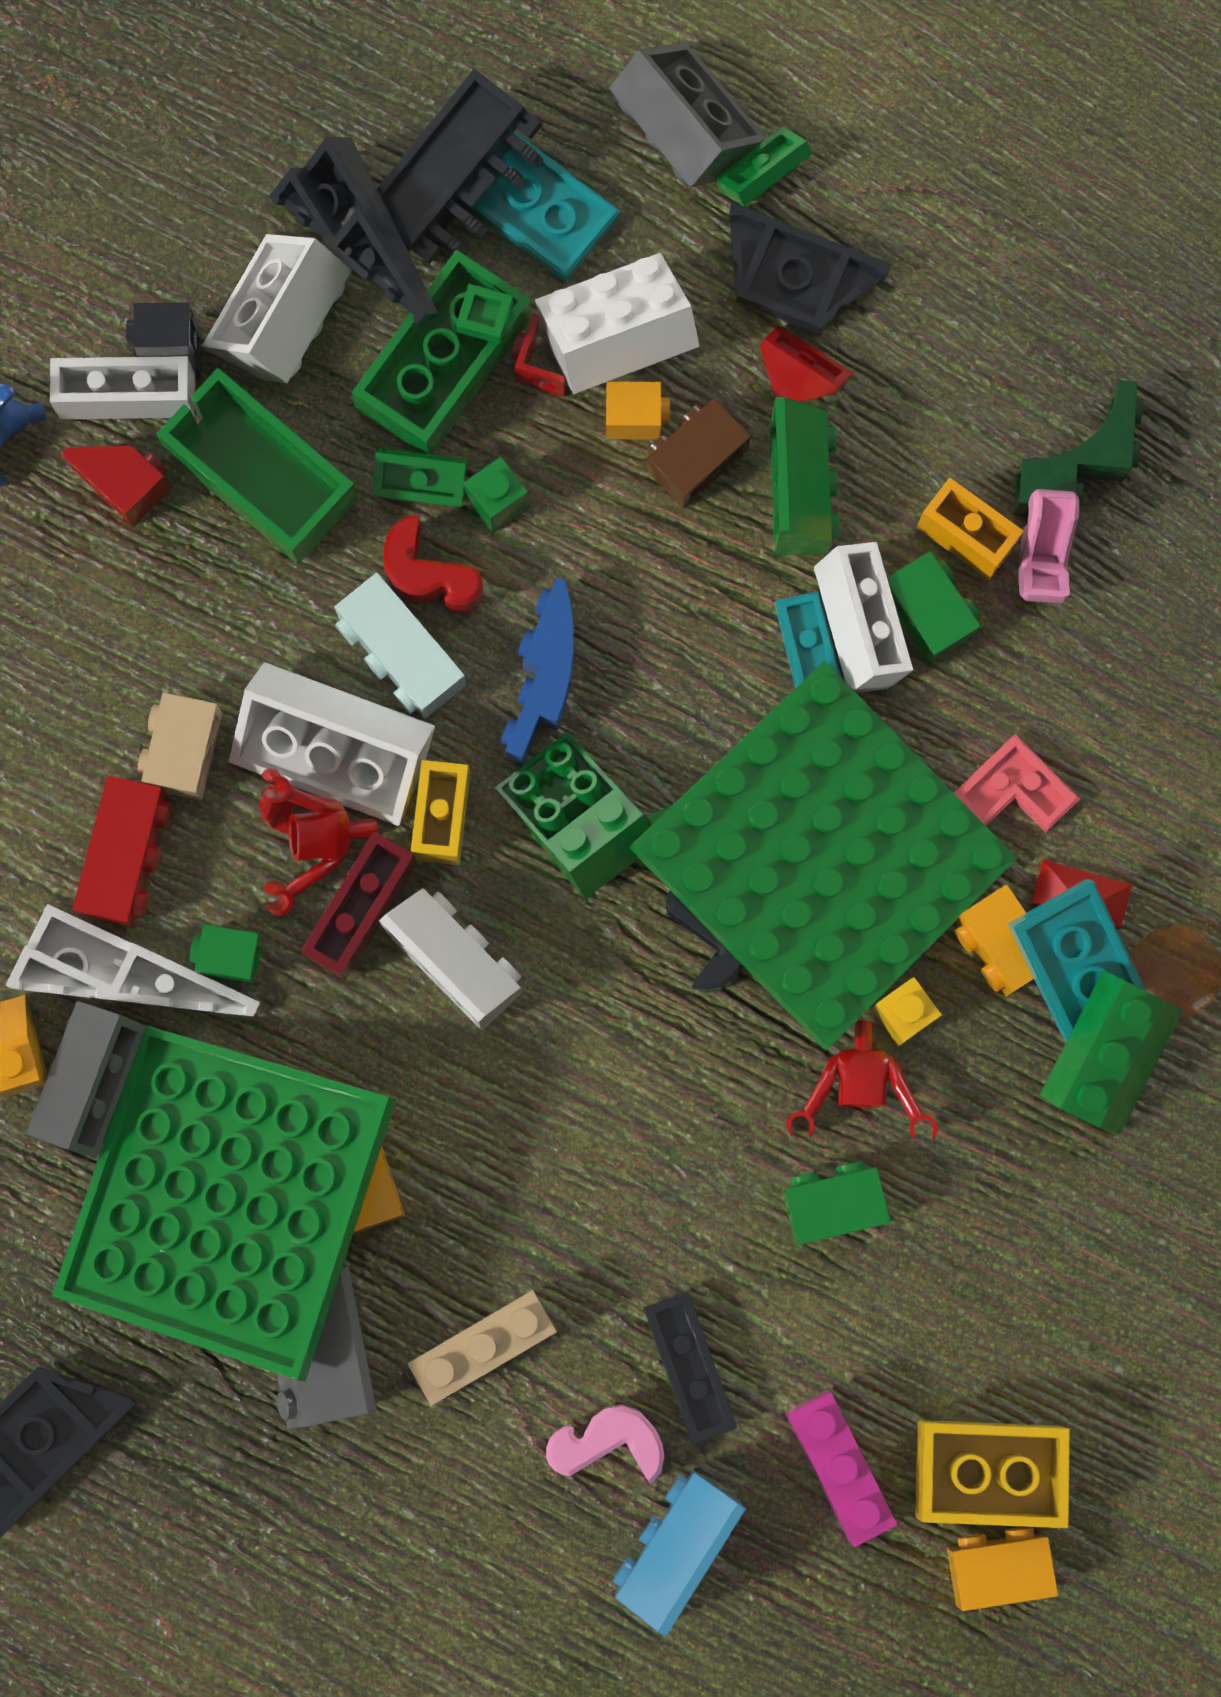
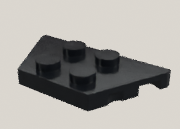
M731 203L729 208V224L736 302L820 334L888 276L891 267L890 263L736 203Z
M37 1367L0 1403V1538L13 1528L138 1404L133 1398L43 1367Z

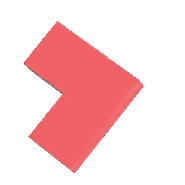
M1016 734L954 792L985 826L1008 804L1014 801L1045 833L1080 800Z

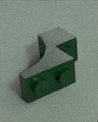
M1118 381L1111 393L1109 409L1103 425L1080 446L1052 457L1038 459L1023 458L1016 471L1013 515L1029 516V499L1031 494L1037 489L1075 492L1079 497L1080 506L1083 497L1084 481L1077 478L1123 482L1131 469L1137 468L1140 459L1141 443L1134 440L1135 424L1139 425L1141 423L1143 414V398L1137 397V381Z

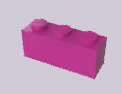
M825 1390L784 1411L849 1543L856 1547L897 1526L832 1393Z

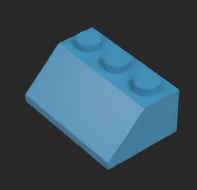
M694 1470L691 1471L687 1478L681 1474L676 1478L665 1496V1499L671 1503L661 1520L656 1516L651 1518L639 1537V1541L644 1543L645 1546L635 1561L629 1557L625 1559L612 1581L619 1586L615 1592V1598L665 1637L746 1510L739 1500Z

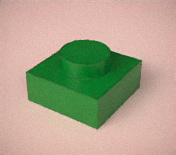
M469 284L456 323V331L501 344L513 305V296Z

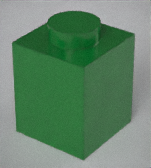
M499 457L464 482L466 499L492 533L529 508L528 491L502 457Z
M203 924L201 936L194 935L190 949V963H196L194 970L203 976L256 985L264 939L259 933Z

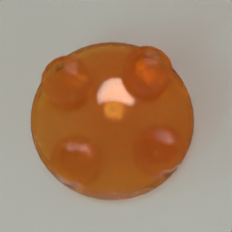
M1177 924L1155 929L1142 938L1131 956V961L1145 990L1183 1009L1181 1017L1196 1014L1206 1008L1214 1000L1220 989L1221 958L1218 950L1209 938L1191 927Z

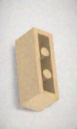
M532 1290L407 1364L429 1404L432 1406L555 1334L557 1330L535 1291Z

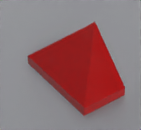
M780 325L768 334L760 345L775 397H786L800 402L835 395L849 381L853 372Z
M1042 860L1030 905L1038 907L1088 878L1094 881L1116 929H1121L1132 884Z

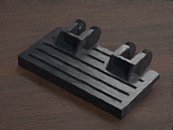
M475 68L377 188L403 243L429 265L441 251L436 244L428 239L431 234L451 251L455 252L458 250L466 256L469 253L467 246L462 241L445 231L454 218L464 224L469 232L480 238L487 231L478 220L457 204V201L461 199L471 208L475 209L496 184L498 179L485 169L487 165L520 190L526 183L523 175L502 161L508 151L512 148L529 165L536 168L544 161L534 149L513 133L518 129L529 139H532L543 126L541 121L526 111L521 104Z

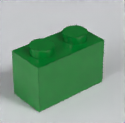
M931 551L887 577L898 618L929 665L976 636L981 627L978 623L980 614L976 606L968 597L962 599L953 585L956 580L952 570L944 560L937 561Z
M863 1161L836 1167L837 1177L821 1181L819 1180L818 1172L790 1178L792 1187L782 1190V1195L795 1246L891 1223L877 1167L865 1170Z

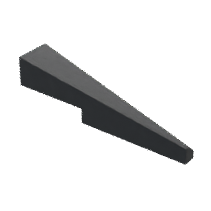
M326 137L303 168H290L269 197L276 205L285 206L296 215L294 220L303 227H310L323 238L322 244L362 278L374 281L385 290L384 296L393 303H400L414 315V322L424 324L435 318L438 311L352 137Z

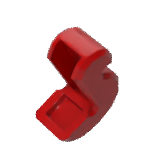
M420 514L405 516L395 524L386 537L383 549L386 578L395 594L412 604H427L445 596L446 610L451 614H467L476 610L483 602L485 595L483 579L476 567L417 559L422 529Z

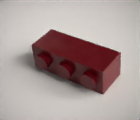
M373 831L300 952L305 958L346 982L380 926L379 920L387 914L417 865L414 854Z

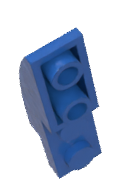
M556 577L551 590L548 588L543 589L535 609V613L541 615L535 631L526 630L518 650V654L524 656L522 660L523 670L536 675L535 679L526 678L518 698V702L524 704L518 721L511 718L508 721L501 744L507 746L505 750L506 760L521 766L525 764L540 725L558 731L571 685L574 661L573 618L566 582Z

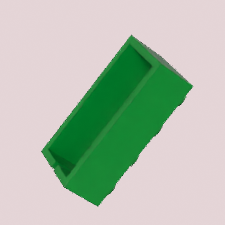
M217 368L190 397L197 414L202 418L199 423H196L191 410L183 404L156 435L164 451L299 565L358 501L355 485L230 377Z

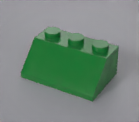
M775 397L769 425L774 556L828 555L832 540H839L840 530L839 514L831 513L830 497L837 496L838 491L837 469H829L828 453H835L836 450L835 426H827L826 410L786 397Z
M1103 970L1040 1096L1069 1114L1096 1127L1120 1135L1184 1010Z

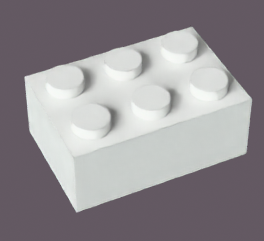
M661 253L639 259L629 265L599 274L589 280L565 289L556 290L549 295L535 299L545 340L573 394L699 347L692 307Z

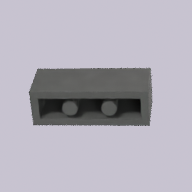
M77 1001L72 1015L67 1021L66 1030L55 1059L49 1068V1075L39 1101L32 1112L26 1135L96 1159L146 1025L122 1015Z

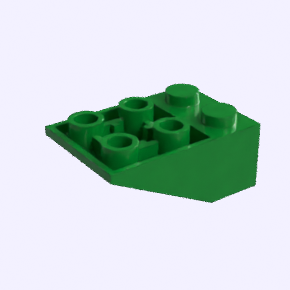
M567 732L495 787L500 796L559 870L585 899L589 898L638 859L629 847L650 827L644 815Z

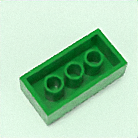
M458 250L453 253L427 289L438 311L437 316L424 324H417L413 321L414 315L410 312L351 392L355 408L358 412L419 453L433 454L513 345L518 333L523 331L532 318L531 299ZM469 284L513 296V305L501 344L456 331V323Z

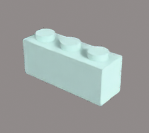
M375 573L334 606L340 619L335 624L339 632L351 645L358 641L369 653L364 658L365 662L379 679L382 680L385 676H388L398 689L393 694L409 714L417 710L425 720L467 686L465 675L378 573Z

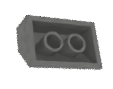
M687 42L638 50L609 87L619 100L618 103L622 111L634 118L646 133L645 136L649 144L661 151L673 166V172L677 178L688 184L690 188L715 182V177L766 139Z
M344 1267L341 1270L306 1382L277 1374L280 1392L277 1395V1407L281 1418L286 1421L287 1429L307 1427L377 1412L349 1267Z

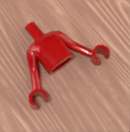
M269 768L263 771V779L268 782L279 781V784L272 790L262 791V794L268 800L274 803L288 800L312 810L311 812L290 814L289 844L295 861L323 858L318 864L286 886H283L278 881H270L265 884L264 890L266 893L274 896L281 894V896L274 902H266L264 906L272 914L281 916L290 911L293 906V898L327 876L341 864L344 857L348 854L350 840L370 838L373 831L378 833V827L374 818L349 821L348 813L340 801L318 797L293 788L288 779L279 770Z
M857 1020L855 1022L854 1048L842 1050L829 1059L802 1111L790 1115L786 1124L788 1133L793 1137V1123L800 1118L806 1119L810 1123L809 1137L811 1138L816 1128L813 1119L831 1091L838 1074V1106L852 1108L887 1107V1083L890 1077L893 1089L911 1120L909 1130L913 1140H915V1126L921 1121L931 1124L933 1128L932 1141L936 1138L938 1132L935 1119L930 1115L923 1114L896 1058L883 1050L873 1048V1021Z

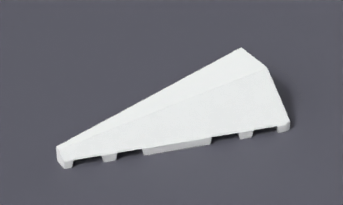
M47 904L28 944L25 945L6 983L7 987L18 990L252 1017L260 1004L259 1001L139 945L119 938Z

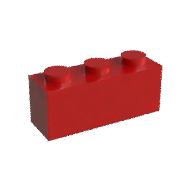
M107 775L72 909L78 915L135 928L137 917L144 918L149 903V891L144 890L148 873L154 874L160 860L161 847L156 846L160 828H167L172 812V802L167 801L168 795L161 787Z

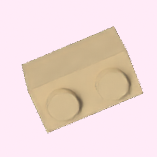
M162 692L160 705L154 704L149 715L148 731L153 732L149 749H142L138 761L137 774L142 776V783L161 787L166 794L202 801L223 714L216 703Z

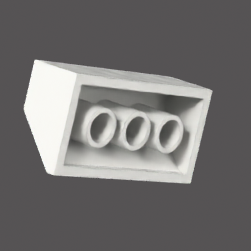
M264 662L244 690L229 763L261 775L264 770L275 768L288 779L293 787L322 798L335 799L346 807L399 826L420 777L421 762L427 758L435 726Z

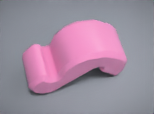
M1037 489L1031 494L1029 499L1028 522L1024 527L1021 539L1019 592L1020 596L1026 601L1064 603L1070 595L1067 563L1079 519V497L1075 492Z
M621 1404L604 1407L592 1416L584 1435L581 1437H577L574 1434V1427L571 1424L562 1426L550 1437L546 1447L547 1461L554 1471L571 1476L626 1443L651 1485L661 1474L664 1450L655 1427L642 1412Z

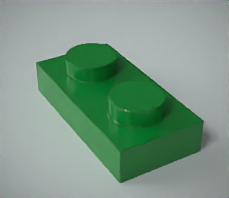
M782 126L714 179L721 193L745 207L748 203L760 198L765 190L782 177L795 171L799 164L812 155L807 140Z
M378 448L375 453L372 496L462 507L468 459Z

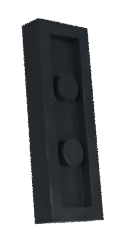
M688 1291L643 1307L692 1444L736 1429L735 1419Z

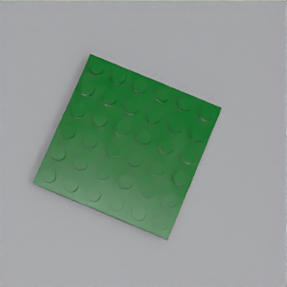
M825 660L629 847L824 1050L829 1049L959 918L958 916L965 912L1017 859Z
M146 1025L117 1102L52 1296L274 1373L306 1382L396 1100L385 1095Z

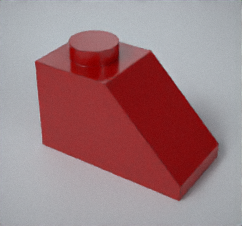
M132 446L67 447L61 453L69 468L132 527L171 490L163 476L167 469L150 452L142 456Z

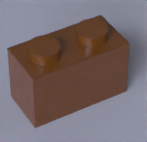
M714 398L704 407L700 404L692 407L681 419L680 423L683 425L672 436H669L667 433L660 436L647 451L649 456L647 457L646 471L683 509L749 449L751 436Z

